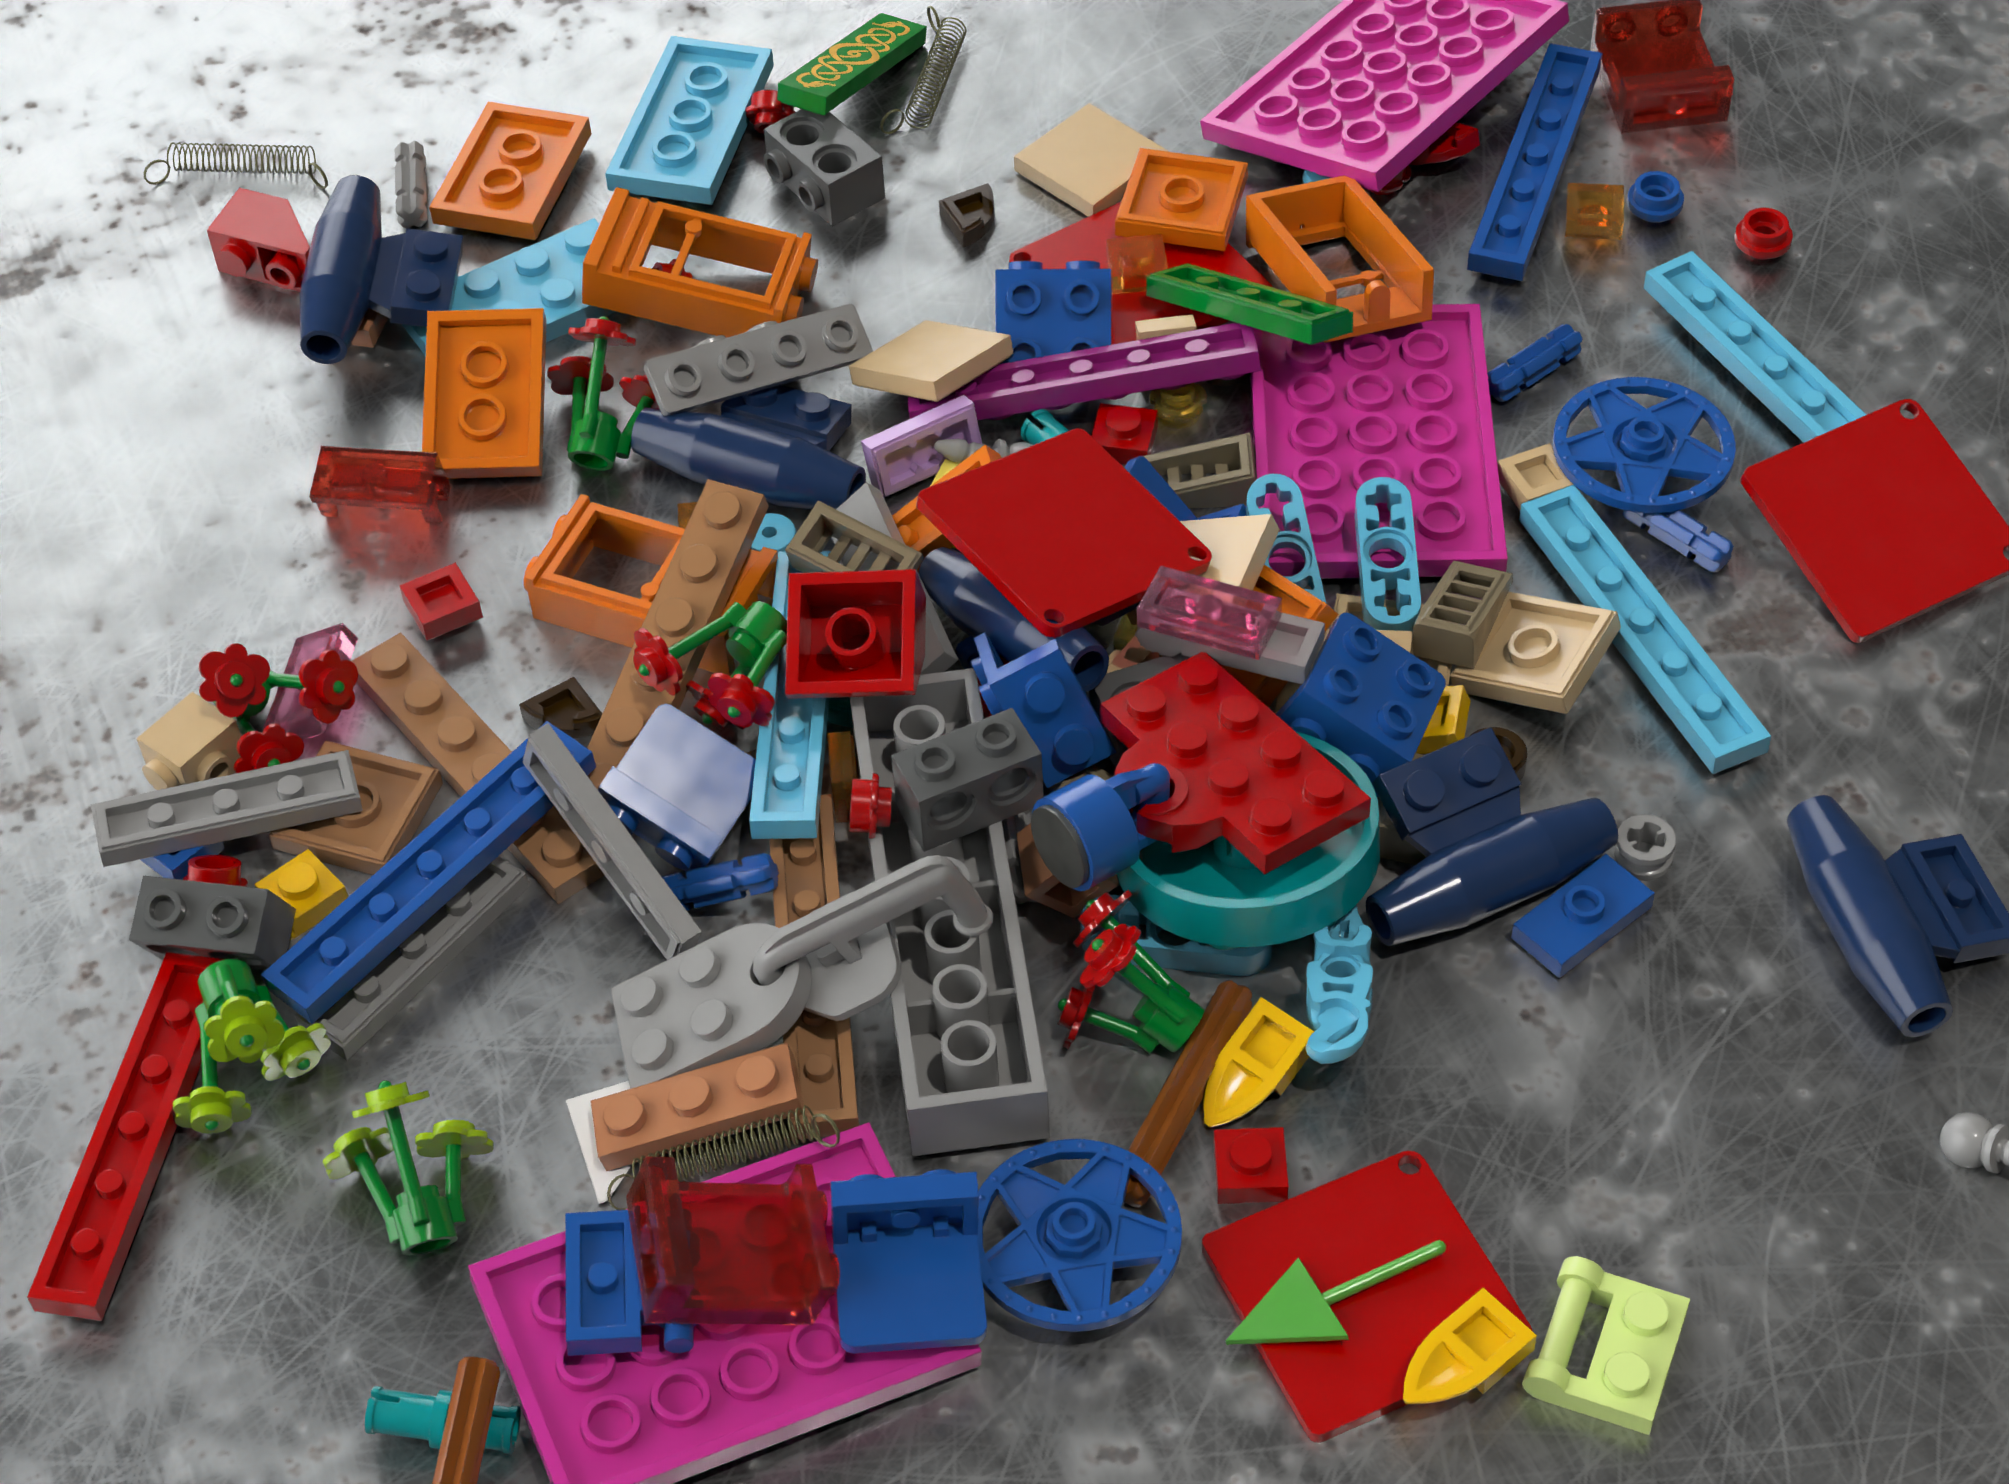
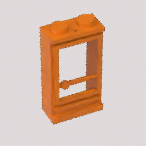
M1339 176L1246 195V246L1249 249H1256L1290 293L1343 307L1353 312V332L1323 341L1324 343L1432 320L1434 268L1355 179ZM1346 237L1374 271L1366 270L1358 275L1329 281L1301 245ZM1357 284L1366 286L1363 294L1337 299L1336 289Z
M615 188L583 261V304L715 336L724 335L726 338L745 333L754 326L764 322L776 321L781 323L802 316L804 298L800 297L802 291H812L818 269V259L810 258L812 234L804 232L802 238L797 237V234L664 202L658 201L655 203L643 197L641 199L630 197V190ZM651 245L679 251L671 273L643 267ZM689 254L771 273L772 277L763 296L680 275Z
M580 494L568 514L562 515L557 520L552 538L541 554L533 557L527 565L524 574V588L528 591L533 618L632 648L635 642L634 632L642 627L685 529L590 502L589 496ZM594 546L661 566L653 580L641 586L642 597L640 599L573 579ZM763 547L761 551L749 550L721 616L734 602H738L747 610L753 602L758 601V595L773 599L778 559L777 550ZM729 629L710 639L698 668L713 673L732 675L735 671V662L726 648V641L730 638Z

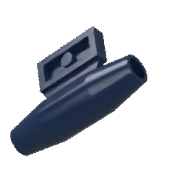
M349 175L340 179L315 226L300 289V347L302 352L309 359L317 363L334 364L340 362L345 358L368 308L390 318V323L427 327V311H451L463 252V236L406 228V233L382 237L381 194L378 186L369 178L360 175Z
M783 385L725 400L721 404V416L689 411L663 416L660 409L644 408L637 416L631 434L633 452L699 484L705 485L709 479L764 494L767 503L781 507L812 510L817 501H820L837 509L866 483V472L863 467L829 452L851 425L852 404L830 399L821 393H808Z
M947 547L937 548L930 552L921 563L918 574L931 599L960 630L972 638L986 632L999 656L1006 661L1011 662L1056 639L1085 692L1094 689L1105 677L1109 666L1108 653L1084 627L1072 630L1056 638L1043 635L959 551ZM1150 597L1090 624L1095 623L1103 627L1150 602ZM1047 619L1051 623L1058 624L1055 620Z
M1489 727L1384 772L1372 782L1401 840H1406L1424 854L1426 858L1367 897L1365 903L1367 917L1377 937L1387 946L1464 928L1557 886L1615 846L1618 842L1616 821L1607 805L1595 797L1521 815V782L1494 731Z
M1819 795L1806 799L1789 813L1787 825L1808 891L1856 978L1905 1036H1923L1943 1026L1952 1016L1953 1008L1935 955L1951 958L1953 963L2009 953V913L1963 835L1957 834L1904 843L1898 851L1884 860L1880 851L1831 796Z

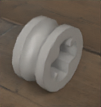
M1640 814L1631 816L1623 821L1618 828V842L1614 849V860L1638 880L1649 881L1659 879L1668 873L1673 863V852L1676 847V834L1673 827L1664 819L1654 815ZM1641 842L1654 845L1650 848L1649 853L1636 850Z

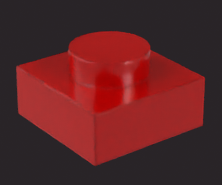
M1100 403L1092 437L1121 465H1126L1130 459L1151 455L1158 428V410Z
M456 562L399 585L403 601L427 641L483 618L480 602Z
M1284 1127L1214 1130L1213 1145L1218 1204L1266 1203L1288 1200L1289 1185Z

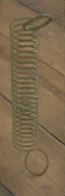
M933 6L927 7L928 20L933 30L937 33L905 111L906 117L911 122L926 126L915 127L909 124L900 109H893L886 113L881 120L880 128L883 133L889 135L895 133L902 126L904 119L908 125L917 129H924L931 124L966 36V26L961 20L947 17L940 24L935 8ZM930 8L932 9L935 15L937 27H939L938 30L936 29L932 21ZM946 19H955V20H958L960 23H962V25L964 26V29H963L962 26L959 25L957 22H954V21H944V20H946ZM946 22L957 24L962 29L963 34L956 26L943 24ZM944 26L954 27L955 29H957V30L960 32L962 38L960 37V35H959L956 31H954V30H952V29H949V28H942V27H944ZM942 30H950V31H953L954 33H956V34L958 35V37H959L960 39H958V38H957L955 35H953L952 33L941 32V31H942ZM943 34L952 35L956 38V40L952 39L951 37L944 36ZM930 68H934L935 70L941 71L942 74H940L937 71L931 70ZM928 71H931V72L934 73V74L940 75L941 77H937L936 75L929 74ZM926 75H930L931 77L936 78V79H938L939 81H936L935 79L929 78V77H927ZM925 79H928L932 82H936L938 85L928 82ZM924 83H927V84H929V85H931V86H934V87H936L937 89H933V88L930 87V86L924 85ZM922 87H926L930 90H933L934 93H932L929 90L923 89ZM921 91H925L926 93L932 94L933 96H929L928 94L922 93ZM919 94H920V95H924L925 97H929V98L932 99V100H928L927 98L920 97ZM917 98H921L924 101H928L930 104L919 101ZM916 102L926 105L929 108H925L924 106L918 105ZM914 106H918L922 109H925L927 112L920 111L916 109ZM911 107H913V108H914L915 110H917L918 112H921V113H929V115H926V116L919 115V114L915 113V112L911 109ZM909 109H910L915 115H917V116H920V117H929V116H930V118H928V119H923V120L918 119V118H916V117H914V116L911 115V113L909 112ZM907 111H908V114H909L912 118H914V119H916V120H919V121H927V120H929V121L926 122V123H916V122L912 121V120L908 117ZM893 112H901L902 117L899 125L894 130L885 132L883 130V123L888 115Z
M172 142L167 150V162L161 159L154 160L145 167L143 172L144 179L149 184L156 185L165 181L169 176L171 168L168 161L171 145L174 144L173 166L175 171H178L179 168L181 171H184L185 168L187 171H190L191 168L193 171H196L198 168L200 172L204 168L205 172L208 169L211 172L214 169L217 172L220 169L223 172L226 169L228 172H231L232 169L234 172H237L239 169L242 173L245 169L248 173L251 169L252 173H254L257 168V172L260 173L263 168L264 173L268 169L270 173H273L274 169L276 173H279L281 169L282 174L286 170L288 174L292 170L296 174L299 170L300 174L303 171L306 174L309 173V176L319 188L325 189L328 186L327 177L321 167L316 164L315 152L310 145L307 147L305 145L301 147L296 145L294 147L293 145L270 146L269 144L264 146L263 144L228 145L226 143L223 145L220 143L217 145L213 143L211 145L210 143L181 144L179 142L175 144ZM238 145L240 146L239 154L237 150ZM261 146L264 147L263 153L261 152V149H260ZM267 146L270 147L269 153H267ZM273 146L276 147L275 153H273ZM285 147L288 148L286 154H285V150H284ZM291 147L294 148L292 155L290 150ZM297 147L300 148L298 155L296 150ZM303 147H305V149H306V150H305V153H304V156H303V151H302V148H303ZM309 147L314 155V162L310 163ZM176 148H177V152H178V168H177V169H176V167H175V162H174V155H175V150H176ZM182 148H183V152H184V168H183V169L181 168V163H180V154H181ZM188 148H189V153H190V168H189V169L187 168V163H186V154H187ZM194 149L196 154L195 170L192 164V154ZM200 149L202 155L201 170L199 169L198 154ZM223 149H224V152H225V160H226V165H225V169H224V170H223V166H222V153H223ZM229 149H230V152H231V169H230V170H229V167H228V153H229ZM235 149H236V153H237V169H236V170H235V167H234V152H235ZM241 149H242V154H243V169H242V171H241V167H240V152H241ZM205 150H207V156H208V168H207V170L205 169V165H204V153H205ZM211 150L213 151L214 157L213 170L211 169L210 165ZM217 150L219 151L220 158L219 170H217L216 166ZM247 150H248V154H249V169H248V171H247V168H246V152H247ZM253 150H254V155H255V169H254V171H253V168H252V152H253ZM259 150H260V156H261V169H260V171H259V169H258V152H259ZM265 151H266V157H267V169H266V171H265V169H264V163H263V160H264V152H265ZM271 151H272V158H273V169H272V171L270 170V164H269V158H270V152H271ZM276 152H278L279 159L278 171L275 164ZM282 152H284L285 160L284 171L281 164ZM288 152L290 153L291 161L290 171H288L287 165ZM294 152L296 154V171H294L293 165ZM300 152L302 154V171H300L299 166ZM306 152H307V155H308V170H307V172H306V166H305ZM157 162L166 163L168 171L164 178L157 182L147 180L146 172L151 165ZM316 168L323 176L325 186H322L314 178L313 174Z
M804 1105L803 1111L800 1108H797L795 1112L789 1110L788 1115L784 1112L781 1113V1117L775 1114L773 1119L767 1117L766 1122L760 1119L758 1124L753 1121L751 1126L749 1124H745L744 1128L738 1126L736 1131L730 1128L729 1133L724 1130L721 1135L715 1133L714 1138L708 1135L707 1139L701 1137L699 1142L694 1139L692 1144L686 1142L684 1146L679 1144L677 1149L672 1146L670 1151L664 1149L662 1153L657 1151L655 1155L649 1153L648 1157L642 1155L640 1160L634 1158L632 1163L633 1176L621 1174L611 1181L607 1191L608 1202L616 1210H625L637 1203L640 1195V1183L636 1179L634 1171L636 1160L640 1163V1173L647 1192L651 1191L650 1180L655 1190L658 1189L657 1177L660 1185L663 1188L666 1186L663 1170L669 1185L673 1184L671 1170L675 1181L679 1183L681 1181L676 1161L671 1154L672 1149L676 1151L682 1178L687 1181L688 1175L683 1158L679 1152L680 1146L684 1149V1158L689 1175L694 1179L695 1171L690 1155L686 1150L687 1144L691 1146L692 1159L699 1176H702L700 1160L693 1147L694 1142L699 1145V1154L703 1168L709 1174L708 1160L701 1146L702 1140L706 1142L707 1155L713 1171L716 1172L717 1164L712 1148L708 1143L709 1137L713 1140L715 1155L722 1170L725 1165L721 1150L716 1142L717 1135L721 1138L722 1151L729 1167L732 1166V1161L727 1144L723 1139L724 1133L728 1135L733 1160L736 1165L739 1164L738 1153L730 1136L731 1131L736 1134V1142L741 1159L746 1163V1153L741 1138L738 1135L739 1128L743 1131L744 1143L751 1160L754 1159V1154L748 1135L745 1132L746 1126L750 1128L751 1139L757 1157L761 1158L762 1156L756 1134L753 1131V1124L758 1127L764 1154L768 1156V1146L763 1131L760 1128L761 1121L765 1124L767 1139L774 1154L776 1153V1146L767 1124L768 1119L773 1123L774 1135L780 1151H783L784 1147L778 1127L775 1124L776 1117L780 1120L785 1144L790 1149L789 1135L782 1121L783 1114L788 1119L789 1131L796 1147L799 1144L790 1119L791 1112L795 1116L796 1127L803 1144L806 1143L800 1120L797 1117L798 1110L803 1114V1122L810 1142H813L814 1136L823 1146L835 1147L840 1142V1132L830 1117L822 1113L814 1115L811 1109ZM805 1108H807L812 1115L811 1128L808 1119L805 1115ZM819 1116L826 1119L833 1126L837 1137L835 1144H828L821 1140L816 1117ZM761 1135H762L763 1140H764V1143H765L766 1151H765V1148H764V1144H763ZM746 1138H747V1141H748V1144H749V1147H750V1151H751L752 1157H751L750 1152H749V1148H748V1145H747V1142H746ZM731 1142H732V1145H733V1148H734V1151H735V1154H736L737 1161H736L735 1156H734V1153H733V1149H732V1146H731ZM739 1142H740L741 1147H742V1151H743V1154H744V1158H743V1155H742V1152H741V1149H740V1146H739ZM724 1145H725V1148H726V1151H727V1154H728L729 1162H728V1159H727V1156H726V1153H725V1150H724ZM716 1146H717V1148H718V1151H719V1154H720V1157H721L722 1165H721L720 1160H719V1157H718V1153H717ZM709 1149H710V1152H711V1154H712V1158H713V1161H714L715 1168H714V1166H713V1163H712V1160H711V1157H710V1154H709ZM701 1150H702V1152H703V1155H704V1158H705V1161H706L707 1169H706L705 1164H704V1161H703V1157H702ZM665 1151L669 1153L670 1167L664 1156ZM658 1153L662 1156L663 1170L657 1159ZM694 1153H695V1155H696V1158H697V1161H698V1164H699L700 1172H699V1170H698V1167H697V1164H696V1161H695ZM650 1156L654 1157L656 1174L653 1165L649 1160ZM679 1156H680V1159H681V1162H682V1165H683V1168H684V1171H685V1176H686V1178L684 1177V1174H683V1171H682V1168H681V1165H680ZM687 1156H688L689 1161H690V1164H691L693 1176H692V1174H691V1171H690V1168H689V1165H688ZM643 1158L647 1160L648 1174L642 1163ZM671 1158L673 1159V1162H674V1165H675V1168H676V1171H677L678 1180H677L676 1175H675V1172H674V1168H673V1165H672V1160H671ZM664 1160H665V1162H666V1165H667V1168H668V1171H669L671 1183H670V1181H669V1178H668V1175H667V1172H666V1169H665ZM657 1163L662 1174L664 1185L662 1184L660 1179V1175L657 1169ZM649 1164H650L651 1169H652L653 1174H654V1178H655V1182H656V1187H655V1185H654V1182H653V1179H652V1176H651V1173H650ZM642 1167H643L644 1172H645V1174H646V1178H647V1181H648L649 1189H648L647 1186H646V1182H645V1179H644V1176H643V1172H642ZM624 1176L630 1177L636 1184V1197L630 1206L618 1208L611 1201V1188L619 1178Z

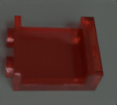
M1666 0L1605 7L1595 11L1590 51L1602 53L1599 76L1621 134L1728 122L1734 76L1729 65L1714 66L1700 31L1703 9L1700 0Z
M674 1157L645 1158L626 1195L645 1323L814 1324L829 1297L834 1296L837 1292L840 1267L837 1255L834 1252H829L825 1232L828 1215L827 1199L822 1190H817L812 1164H796L787 1182L783 1184L678 1182Z

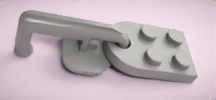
M935 855L921 858L781 928L765 923H749L736 926L611 988L630 1089L759 1051L782 1037L797 1021L803 1010L831 1020L841 1021L880 1003L893 992L901 975V964L889 921L941 896L955 913L953 916L954 927L959 933L966 936H978L985 933L993 923V913L983 903L978 892L954 863L947 857Z

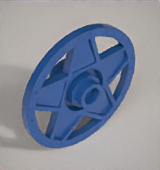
M1647 377L1616 378L1585 388L1563 406L1556 419L1553 433V451L1561 471L1574 486L1601 503L1618 509L1640 513L1673 512L1705 501L1714 495L1728 479L1736 452L1732 428L1726 417L1713 403L1682 385ZM1625 394H1648L1667 398V400L1646 409ZM1588 406L1598 428L1566 438L1571 422ZM1702 417L1708 422L1718 437L1721 453L1691 437ZM1583 469L1614 471L1621 491L1596 481ZM1668 476L1702 481L1689 490L1660 496Z
M1063 1139L1042 1143L1023 1150L997 1167L979 1189L978 1243L983 1288L999 1306L1010 1314L1032 1325L1046 1329L1071 1332L1090 1331L1127 1320L1141 1312L1161 1294L1177 1267L1182 1245V1224L1175 1197L1168 1184L1151 1165L1128 1150L1112 1144L1088 1139ZM1090 1159L1065 1185L1031 1170L1033 1167L1056 1160ZM1130 1174L1138 1179L1156 1199L1165 1223L1123 1209ZM998 1196L1018 1227L985 1253L983 1248V1226L992 1202ZM1158 1264L1142 1286L1120 1301L1110 1305L1113 1269ZM1051 1279L1068 1311L1034 1304L1009 1288Z

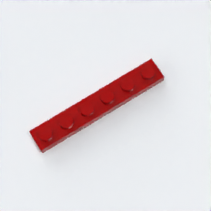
M166 952L27 1298L35 1312L102 1321L177 1128L173 1101L179 1097H189L201 1065L200 1027L195 1014V1008L203 1003V999L198 986V978L208 966L226 959Z

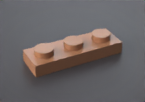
M788 1043L591 1100L597 1154L606 1171L630 1165L633 1163L634 1158L640 1160L642 1155L648 1157L649 1153L655 1155L657 1151L662 1153L664 1149L670 1151L672 1146L677 1149L679 1144L683 1146L686 1142L692 1144L694 1139L699 1142L701 1137L707 1139L708 1135L714 1138L715 1133L721 1135L723 1130L729 1133L730 1128L736 1131L738 1126L744 1128L745 1124L751 1126L753 1121L758 1124L760 1119L766 1122L767 1117L773 1119L775 1114L781 1117L782 1112L788 1115L789 1110L795 1112L797 1108H800L803 1111L804 1107L795 1056Z

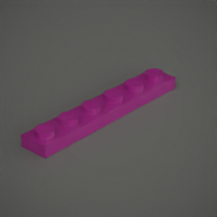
M1232 323L998 364L939 402L908 396V409L911 419L965 395L974 403L977 420H1003L1013 414L1039 409L1060 410L1074 403L1097 399L1117 400L1126 397L1128 394L1155 389L1175 390L1186 384L1218 378L1232 380L1246 373L1261 371L1253 327Z

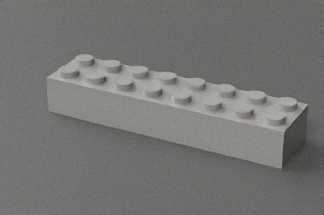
M973 668L920 675L916 695L850 697L860 779L872 780V773H877L879 775V787H892L890 827H877L876 837L873 839H869L868 833L874 881L927 856L939 855L947 857L975 888L983 903L993 913L991 927L985 933L978 936L962 935L956 930L953 925L955 913L941 896L889 921L901 964L900 979L890 994L912 1156L1050 1138L1048 1090L1002 821L923 852L896 806L891 755L984 719L977 675Z

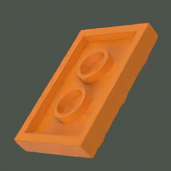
M488 101L429 206L433 224L536 240L592 134L589 117Z
M543 308L427 311L421 471L425 479L542 476L547 322Z

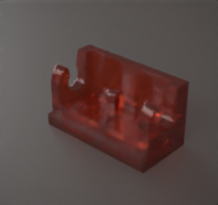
M321 446L309 497L312 503L317 504L321 515L324 517H337V505L421 510L426 523L440 524L442 517L438 510L437 500L448 501L451 486L438 453Z

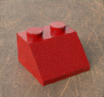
M916 569L789 573L785 695L787 699L916 695L925 658L926 594Z

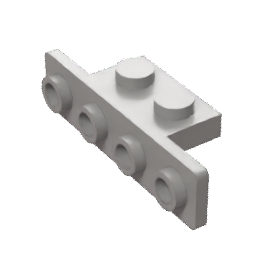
M846 304L781 323L776 321L764 322L754 326L745 333L727 338L724 335L710 337L694 347L649 359L644 365V371L662 415L670 416L848 366L873 352V349L853 304Z

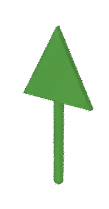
M1441 1240L1434 1241L1323 1293L1320 1292L1298 1257L1227 1338L1226 1345L1349 1340L1347 1333L1333 1313L1330 1305L1443 1254L1446 1251V1245Z

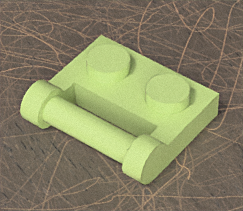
M1578 1256L1568 1257L1563 1261L1557 1278V1285L1561 1292L1538 1359L1531 1360L1528 1364L1522 1381L1523 1388L1527 1393L1539 1400L1650 1435L1686 1319L1690 1298L1604 1272L1597 1263L1587 1258ZM1590 1302L1609 1308L1587 1378L1584 1379L1570 1374L1566 1368L1587 1304Z

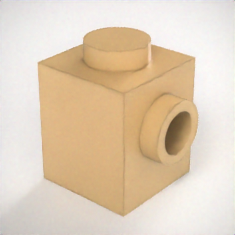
M194 692L188 694L136 738L146 764L142 767L143 774L156 790L232 775L235 773L234 763L241 757L236 748L237 742L241 737L236 720L223 716L214 705L202 699V697Z

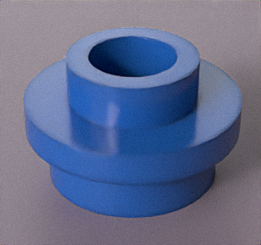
M1650 171L1640 175L1630 187L1627 196V205L1630 211L1637 217L1653 223L1667 221L1676 217L1682 211L1684 194L1680 189L1679 181L1671 174L1661 171Z

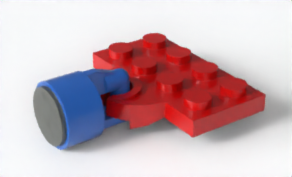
M1200 652L1100 703V723L1128 748L1123 753L1115 769V776L1105 781L1096 775L1088 774L1039 799L1033 807L1031 830L1038 852L1051 873L1061 883L1077 891H1086L1133 866L1139 858L1140 850L1158 840L1172 844V853L1200 848L1222 835L1265 875L1369 818L1371 798L1207 653Z

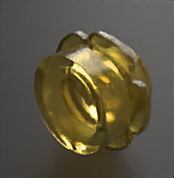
M1189 383L1175 390L1163 388L1152 390L1149 402L1155 406L1154 410H1158V421L1169 428L1182 429L1194 425L1200 419L1203 412L1202 405L1207 403V393L1201 385Z

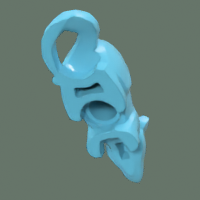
M1357 905L1337 920L1330 928L1327 926L1314 933V961L1308 963L1306 974L1307 1018L1314 1033L1308 1038L1306 1052L1312 1060L1320 1064L1336 1063L1352 1056L1362 1046L1369 1031L1368 1022L1373 1004V989L1371 988L1373 968L1370 963L1372 931L1370 927L1363 924Z

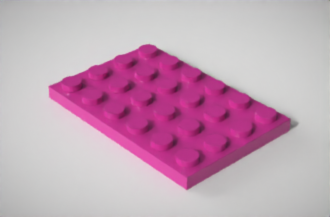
M1343 0L1202 118L1200 124L1203 139L1228 146L1232 149L1265 157L1275 162L1311 171L1321 176L1330 178L1347 176L1355 179L1362 188L1379 192L1569 22L1568 3L1559 0Z
M1434 304L1432 307V320L1326 343L1322 341L1313 345L1253 328L1261 371L1251 373L1256 476L1258 479L1267 474H1282L1291 478L1300 488L1321 578H1359L1354 519L1356 494L1363 483L1377 477L1396 479L1403 483L1410 492L1419 577H1443L1453 560L1506 572L1508 557L1480 304ZM1269 493L1265 495V504L1258 508H1269L1280 529L1279 532L1284 531L1282 522L1283 507L1290 502H1279L1276 493ZM1376 503L1375 506H1377L1379 512V528L1389 527L1390 511L1387 508V503ZM1294 528L1291 531L1298 532V529ZM1280 548L1270 556L1269 565L1278 574L1290 577L1298 574L1304 568L1305 561L1297 550ZM1380 549L1370 556L1376 565L1383 568H1394L1404 562L1403 556L1392 549Z
M869 1122L840 1132V1142L835 1147H825L818 1141L625 1209H638L640 1234L661 1233V1218L668 1212L681 1211L690 1217V1235L694 1236L698 1241L699 1260L698 1265L692 1270V1292L697 1294L700 1299V1321L693 1327L694 1346L690 1351L684 1353L667 1351L664 1347V1329L659 1325H643L642 1352L568 1356L566 1345V1231L468 1265L471 1283L551 1484H673L981 1366L982 1351L978 1344L856 1354L845 1351L840 1344L831 1222V1181L850 1180L855 1176L864 1174L879 1175L883 1178L896 1177ZM835 1134L821 1140L828 1144H835L837 1137ZM657 1267L641 1268V1291L663 1290L662 1271Z

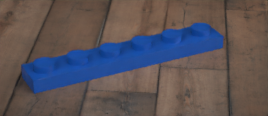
M1549 43L1468 253L1467 270L1523 281L1600 72L1602 53Z
M546 721L542 725L550 724L587 776L597 768L591 750L550 722ZM528 738L266 969L261 976L268 990L313 1024L546 814L554 805L523 764Z

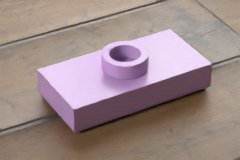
M962 395L862 440L861 443L871 485L878 488L885 498L937 474L944 460H950L934 449V444L938 440L959 438L966 440L968 443L976 442L982 444L974 403L965 395Z

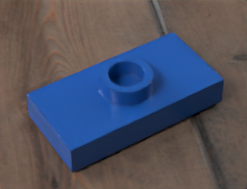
M1605 854L1515 922L1511 938L1560 979L1653 906L1655 893L1609 855Z

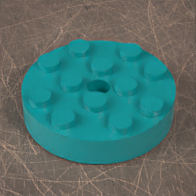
M1297 732L1371 798L1369 818L1265 875L1222 835L1200 848L1172 853V844L1158 840L1140 850L1137 862L1117 874L1118 881L1123 892L1129 890L1133 894L1130 898L1133 906L1153 924L1180 937L1209 944L1219 950L1280 944L1313 934L1327 926L1330 928L1364 897L1377 873L1380 860L1379 806L1374 787L1368 776L1356 762L1338 748L1313 736Z

